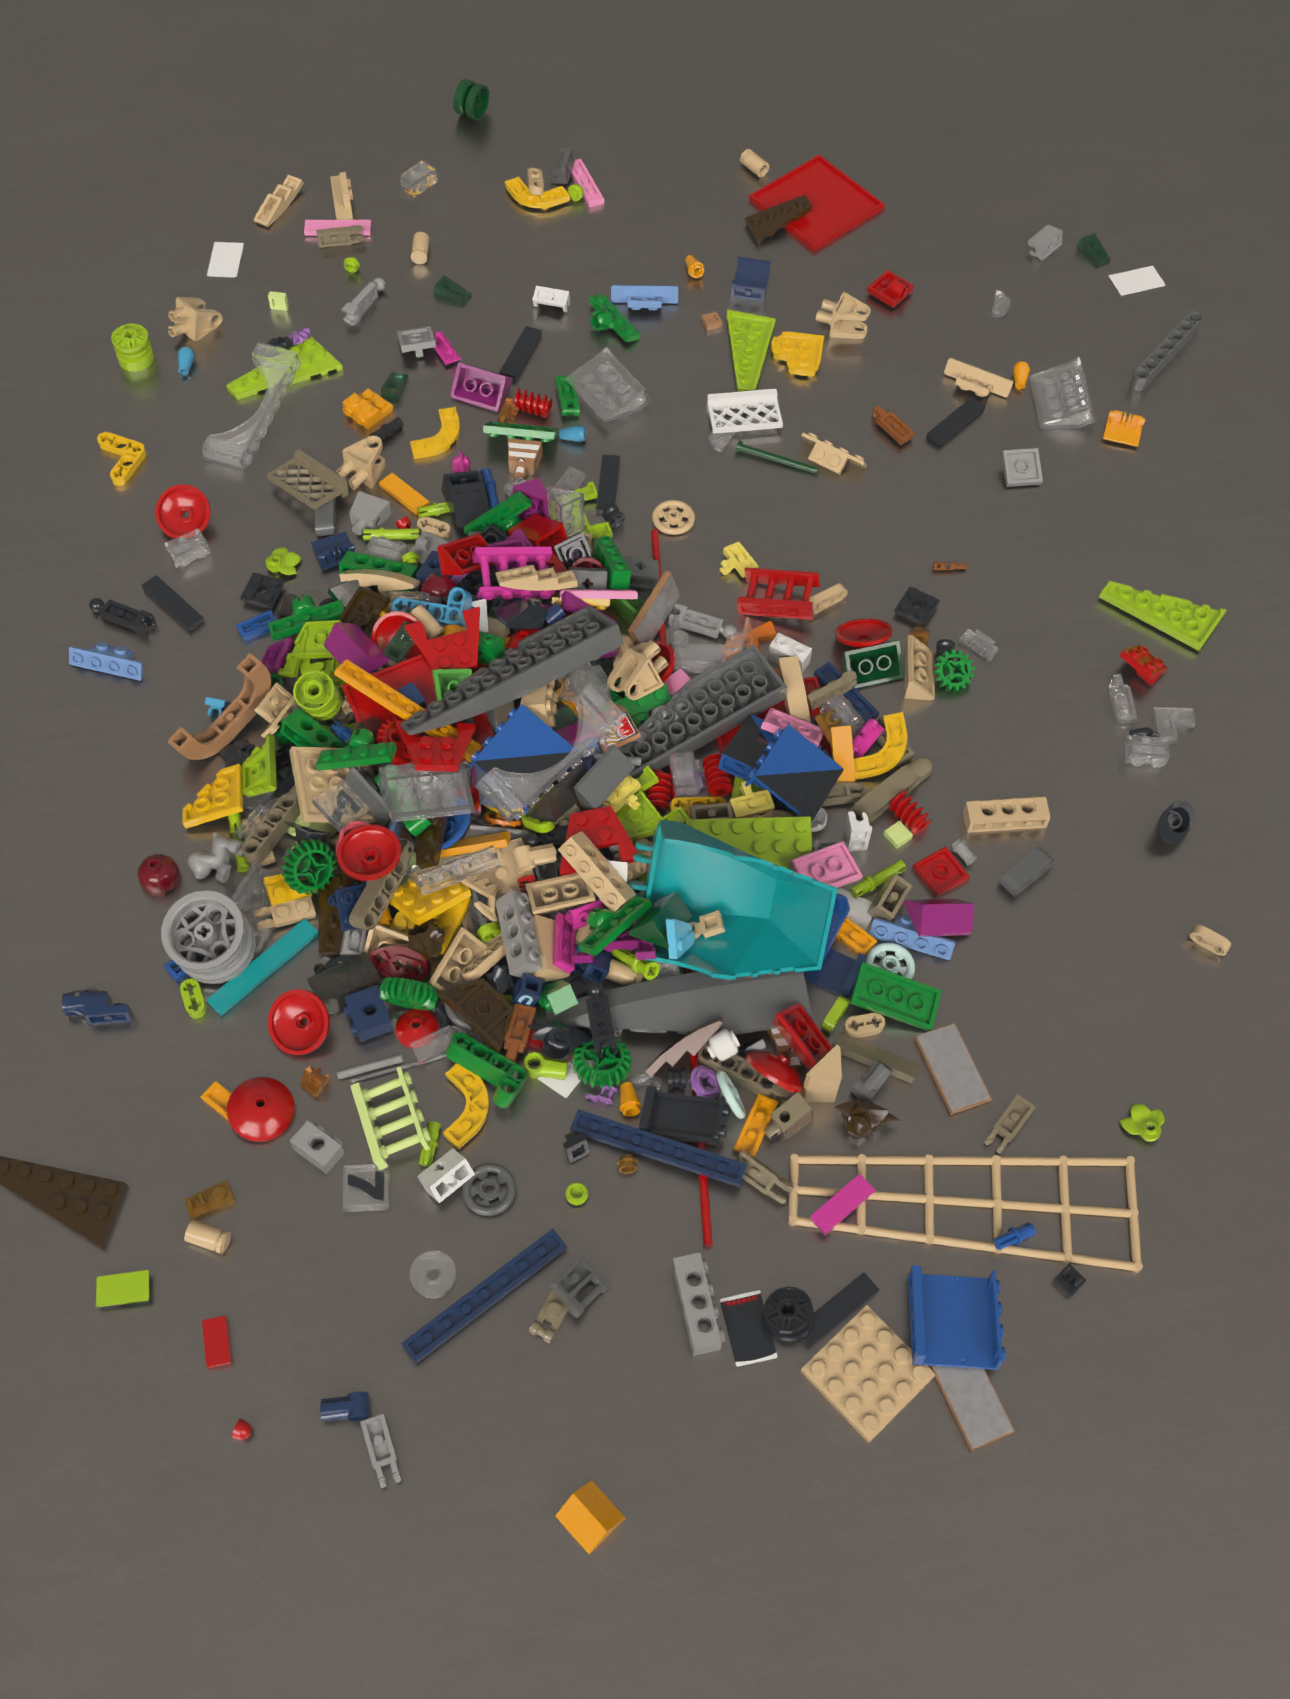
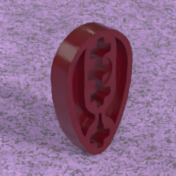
M387 944L375 949L370 954L371 964L386 978L398 977L423 982L431 971L430 959L408 949L409 944ZM381 953V957L384 958L383 961H380V957L377 956ZM401 959L402 964H407L411 962L412 967H417L418 965H421V969L424 971L419 973V969L417 968L409 970V966L407 965L399 967V963L396 961Z

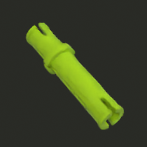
M380 527V529H363V534H371L363 535L364 541L380 540L381 542H385V540H417L420 535H412V533H420L419 528L384 529V527Z
M241 814L229 815V837L232 840L244 842L245 829L242 827ZM235 854L237 871H248L250 866L245 856Z
M899 859L877 873L864 877L862 881L849 887L850 894L853 898L857 899L866 892L876 890V887L884 883L889 877L906 871V868H904L906 867L905 863Z

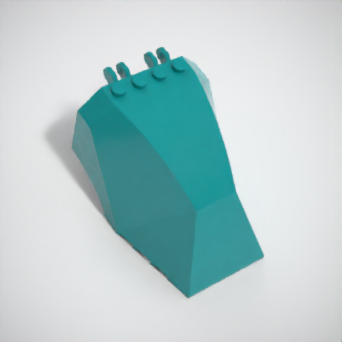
M659 820L654 832L653 843L642 841L636 843L635 847L637 849L651 851L650 856L635 854L633 860L649 864L646 883L642 881L629 882V886L632 889L644 890V895L636 893V896L650 899L651 903L676 891L692 915L689 922L698 923L700 922V916L719 910L725 932L708 938L701 934L699 938L695 939L694 944L678 959H669L667 948L653 944L656 959L644 960L673 964L710 975L712 978L735 980L736 977H758V975L771 973L778 975L780 972L821 970L838 890L837 887L750 855L681 822Z

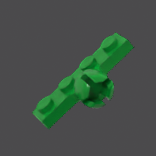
M604 294L590 296L588 302L595 309L591 313L594 316H591L590 324L595 331H604L611 328L625 342L640 339L641 334Z
M518 491L464 526V533L469 535V531H483L493 523L501 531L506 532L508 536L507 530L522 522L517 515L532 506L531 499Z
M301 594L302 601H299L298 596H296L291 603L292 615L268 623L273 641L300 633L305 622L338 620L344 611L342 600L316 607L311 596Z
M663 683L664 685L661 688L637 700H631L626 697L593 710L594 715L602 714L608 711V708L611 706L621 705L627 710L638 729L649 718V710L668 703L671 700V696L666 684Z
M365 728L356 729L352 732L346 747L321 751L315 766L318 771L389 763L393 760L397 746L394 742L375 744L376 738L373 737V733Z
M635 895L615 912L601 907L594 908L587 916V924L591 926L589 929L593 932L578 944L580 951L593 956L602 952L608 944L614 941L652 907L650 899Z

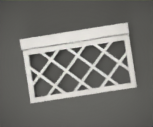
M777 389L707 394L706 408L707 412H709L713 434L783 427L777 400ZM774 406L772 410L765 408ZM749 408H757L754 412L749 410ZM738 409L740 410L737 414L734 413L733 411H731V410H738ZM714 411H723L720 415L714 413ZM762 411L767 415L763 418L758 413ZM744 412L750 416L745 419L740 415ZM728 414L733 418L728 421L723 417ZM770 417H773L777 419L778 422H770L768 421V419ZM753 418H755V419H757V420L760 421V422L757 423V424H754V423H752V422H750V421H751ZM737 419L738 421L742 422V424L735 425L733 422ZM719 421L726 424L722 427H716Z

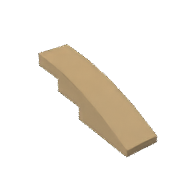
M288 175L282 185H277L273 194L268 193L253 221L269 227L288 208L303 186V181Z
M534 565L495 572L499 585L507 588L544 591L578 587L577 579L572 570L555 573L553 568L536 571Z
M357 569L346 570L339 574L341 582L358 580L361 587L377 585L379 592L413 589L421 584L418 579L384 570Z
M798 656L778 658L782 681L787 686L784 702L787 714L811 723Z

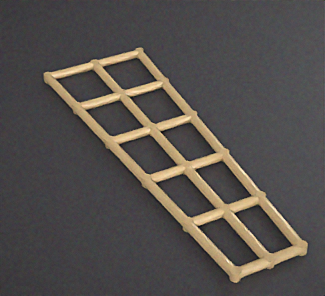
M792 1154L790 1157L789 1183L794 1187L792 1192H789L788 1223L791 1226L798 1225L818 1228L810 1218L798 1216V1194L833 1197L842 1189L798 1185L799 1164H857V1175L860 1173L865 1179L866 1164L924 1165L925 1194L875 1191L868 1199L925 1203V1233L867 1226L866 1200L857 1207V1224L840 1222L832 1230L856 1233L858 1235L864 1234L923 1242L929 1245L937 1244L995 1252L996 1254L1004 1253L1063 1261L1065 1263L1134 1271L1135 1273L1140 1272L1143 1268L1135 1179V1158L1133 1156L1066 1157L1062 1155L1060 1157ZM933 1165H991L993 1199L934 1195ZM1000 1165L1058 1166L1060 1204L1002 1200ZM1068 1166H1125L1128 1208L1070 1204ZM934 1204L993 1208L994 1238L1003 1235L1002 1209L1061 1213L1063 1252L1014 1245L998 1250L992 1242L934 1235ZM1070 1214L1129 1218L1132 1261L1073 1254Z

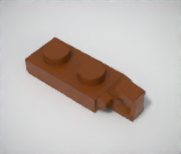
M879 405L873 408L872 416L876 423L900 445L914 437V431L892 411L886 412Z
M515 1003L504 1039V1049L508 1050L506 1058L513 1062H516L518 1052L523 1053L524 1049H526L531 1028L528 1025H533L537 1012L536 1007Z

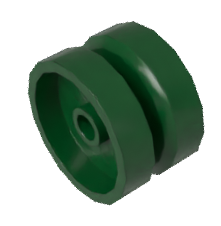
M463 79L458 84L453 99L455 113L479 121L484 116L489 104L490 94L488 87L469 79Z

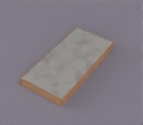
M664 572L628 629L635 645L641 642L653 641L672 611L674 604L677 603L681 596L671 572Z
M955 1023L915 1036L914 1039L950 1115L991 1101L992 1098Z
M930 1366L931 1370L936 1374L935 1379L970 1451H974L1015 1432L985 1369Z

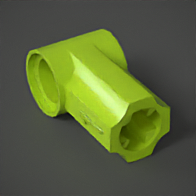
M537 1052L529 1053L524 1059L525 1070L529 1078L566 1079L568 1060L543 1057ZM532 1063L539 1064L537 1068H531L529 1065Z

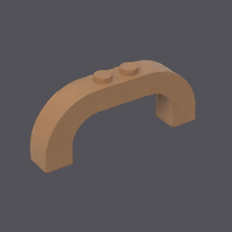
M251 653L236 667L244 676L243 689L221 715L201 733L190 734L180 727L167 741L186 758L201 760L217 754L257 714L254 710L269 692L271 677L266 666Z

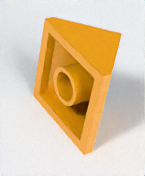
M592 1480L574 1492L555 1515L588 1554L625 1519L622 1513Z

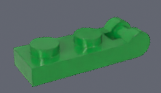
M556 376L555 385L561 408V416H567L568 414L579 416L580 407L573 376Z

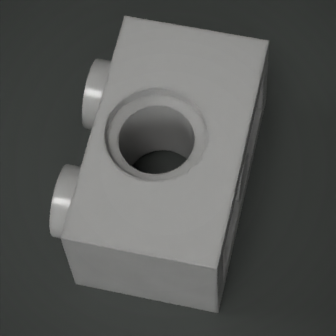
M307 1120L292 1137L290 1144L296 1152L328 1174L345 1154L342 1148L343 1143L334 1135L329 1137L325 1134V1129L318 1123L313 1125ZM316 1143H324L319 1149L313 1148Z

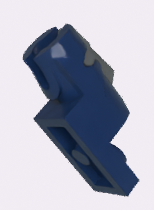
M96 987L68 992L62 996L63 1013H66L65 1016H84L89 1025L133 1021V1012L128 1004L116 1003L112 1006L111 997L108 992L98 991Z

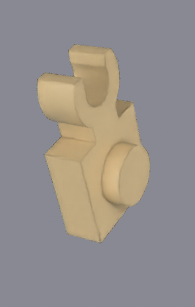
M719 910L700 916V922L698 923L689 922V924H692V930L695 929L693 931L695 939L699 938L701 934L708 938L725 932L722 915Z

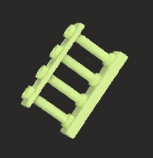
M401 1066L396 1068L399 1075L398 1078L369 1090L367 1088L363 1089L359 1082L350 1085L373 1162L379 1170L387 1168L386 1158L399 1150L421 1142L425 1150L430 1149L428 1141L431 1140L428 1129L423 1128L422 1122L425 1119L421 1109L416 1107L415 1103L419 1102L414 1090L411 1091L409 1086L413 1084L409 1072L404 1073ZM397 1087H403L405 1096L374 1109L369 1107L368 1102L371 1101V1098ZM408 1104L411 1115L382 1127L375 1126L374 1120L378 1116ZM410 1124H415L417 1134L388 1146L381 1145L380 1139L383 1138V1135Z

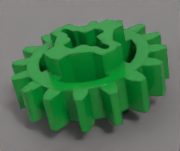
M952 649L949 653L945 651L942 653V656L936 658L938 663H934L933 666L937 670L932 673L938 676L935 681H941L939 687L946 686V691L953 689L956 692L959 688L961 690L965 689V685L972 683L969 678L975 677L971 673L972 670H975V667L970 666L973 660H967L968 654L962 656V650L955 653V650ZM949 658H955V659H957V661L953 662L952 660H948V659H949ZM955 679L956 681H959V683H953L950 681Z

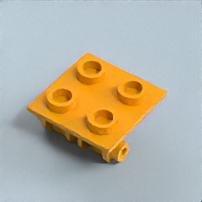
M1115 409L1114 411L1110 410L1103 439L1138 447L1145 418L1134 414L1131 418L1132 413L1129 414V417H1126L1127 412H1124L1122 416L1123 412Z

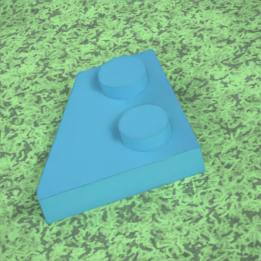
M667 918L669 959H678L694 944L695 934L692 932V924Z

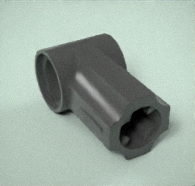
M876 1060L865 1076L856 1081L850 1092L861 1101L872 1102L879 1094L881 1086L893 1071L882 1061Z

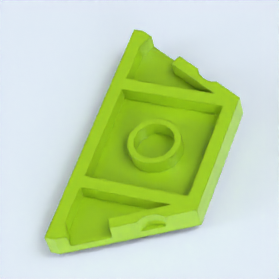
M269 733L262 747L256 746L251 755L242 764V794L247 797L272 792L277 789L275 735Z

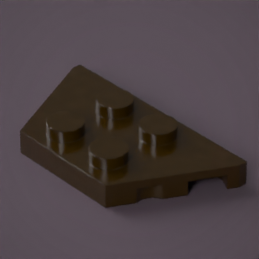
M482 978L470 984L464 983L457 985L456 988L443 989L438 992V996L497 1053L501 1050L514 1007L486 980Z

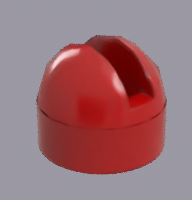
M405 516L398 520L395 525L398 529L411 528V521L408 516Z
M239 1418L231 1437L237 1440H245L251 1434V1425L246 1420Z

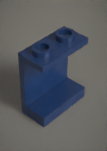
M738 257L735 279L732 281L731 297L764 302L771 261Z
M830 949L822 963L821 970L803 972L805 981L848 999L854 988L859 965L862 962H866L867 956L859 953L855 960Z

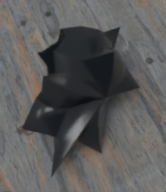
M505 955L484 973L481 979L486 980L500 995L503 993L510 995L513 992V983L520 977L510 975Z
M552 1021L528 1025V1027L535 1030L531 1038L542 1041L544 1052H547L551 1059L566 1060L572 1056L577 1046L593 1042L583 1031L562 1022Z

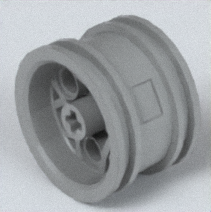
M205 890L185 895L168 910L161 927V940L168 956L187 975L201 983L218 984L235 978L248 967L254 956L256 935L253 926L239 907L229 897L219 892ZM222 914L218 921H213L216 915ZM231 929H235V934L231 936ZM192 938L191 943L184 946L185 941ZM222 949H227L223 954L218 956L219 952ZM197 957L204 958L202 962H196Z

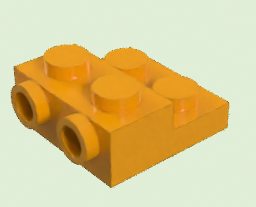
M369 388L360 395L353 393L342 402L345 415L353 418L359 425H363L368 430L393 411L392 404Z

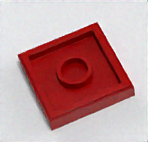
M946 846L914 863L912 869L935 898L942 896L970 879L969 874Z

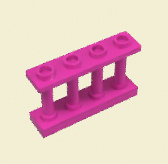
M475 547L472 559L473 563L481 564L483 587H479L477 598L492 600L499 596L505 600L512 598L527 600L532 597H540V599L553 597L556 590L534 591L502 586L491 587L489 563L494 562L500 564L501 571L508 570L509 562H517L519 568L527 566V562H536L538 570L546 569L545 563L549 561L552 555L551 547Z

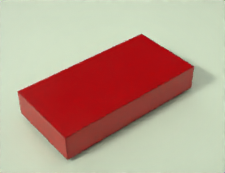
M226 1315L202 1320L206 1367L211 1369L232 1364Z

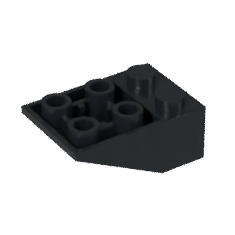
M479 470L444 474L441 491L457 529L461 530L464 529V526L490 510L485 485Z
M482 570L468 573L453 588L459 587L468 591L472 595V602L482 600L483 598H477L479 587H483ZM490 572L491 587H499L496 574ZM450 591L442 598L443 605H447ZM463 594L458 597L459 602L462 600ZM494 599L486 600L487 616L493 607Z
M287 743L281 749L275 751L277 788L282 795L288 793L295 784L289 752L291 747H297L294 743Z

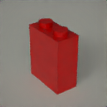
M535 513L507 530L508 536H510L517 529H521L534 547H551V549H554L553 546L567 540L563 523Z

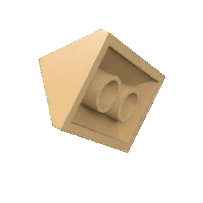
M908 635L904 650V699L934 700L935 680L932 673L934 671V652L913 635Z
M578 873L525 884L532 916L585 905L595 901L593 890Z
M535 914L532 917L543 967L532 974V976L543 979V982L569 977V973L553 965L555 920Z
M377 924L374 929L369 930L361 961L372 965L370 954L375 949L387 944H409L408 935ZM381 953L377 955L378 957H380V961L384 960V958L381 957ZM401 959L396 961L399 963V967L407 965L409 966V970L417 968L419 969V973L424 971L421 969V965H418L417 967H412L411 962L407 964H402Z
M461 927L428 984L434 986L439 992L443 989L449 990L456 983L464 981L460 973L461 970L488 946Z
M838 1045L807 1073L801 1095L806 1102H835L842 1079L841 1050Z

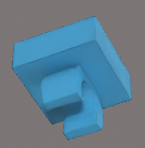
M209 697L205 699V705L211 706L208 709L209 716H213L214 711L217 709L219 717L224 709L231 704L229 701Z

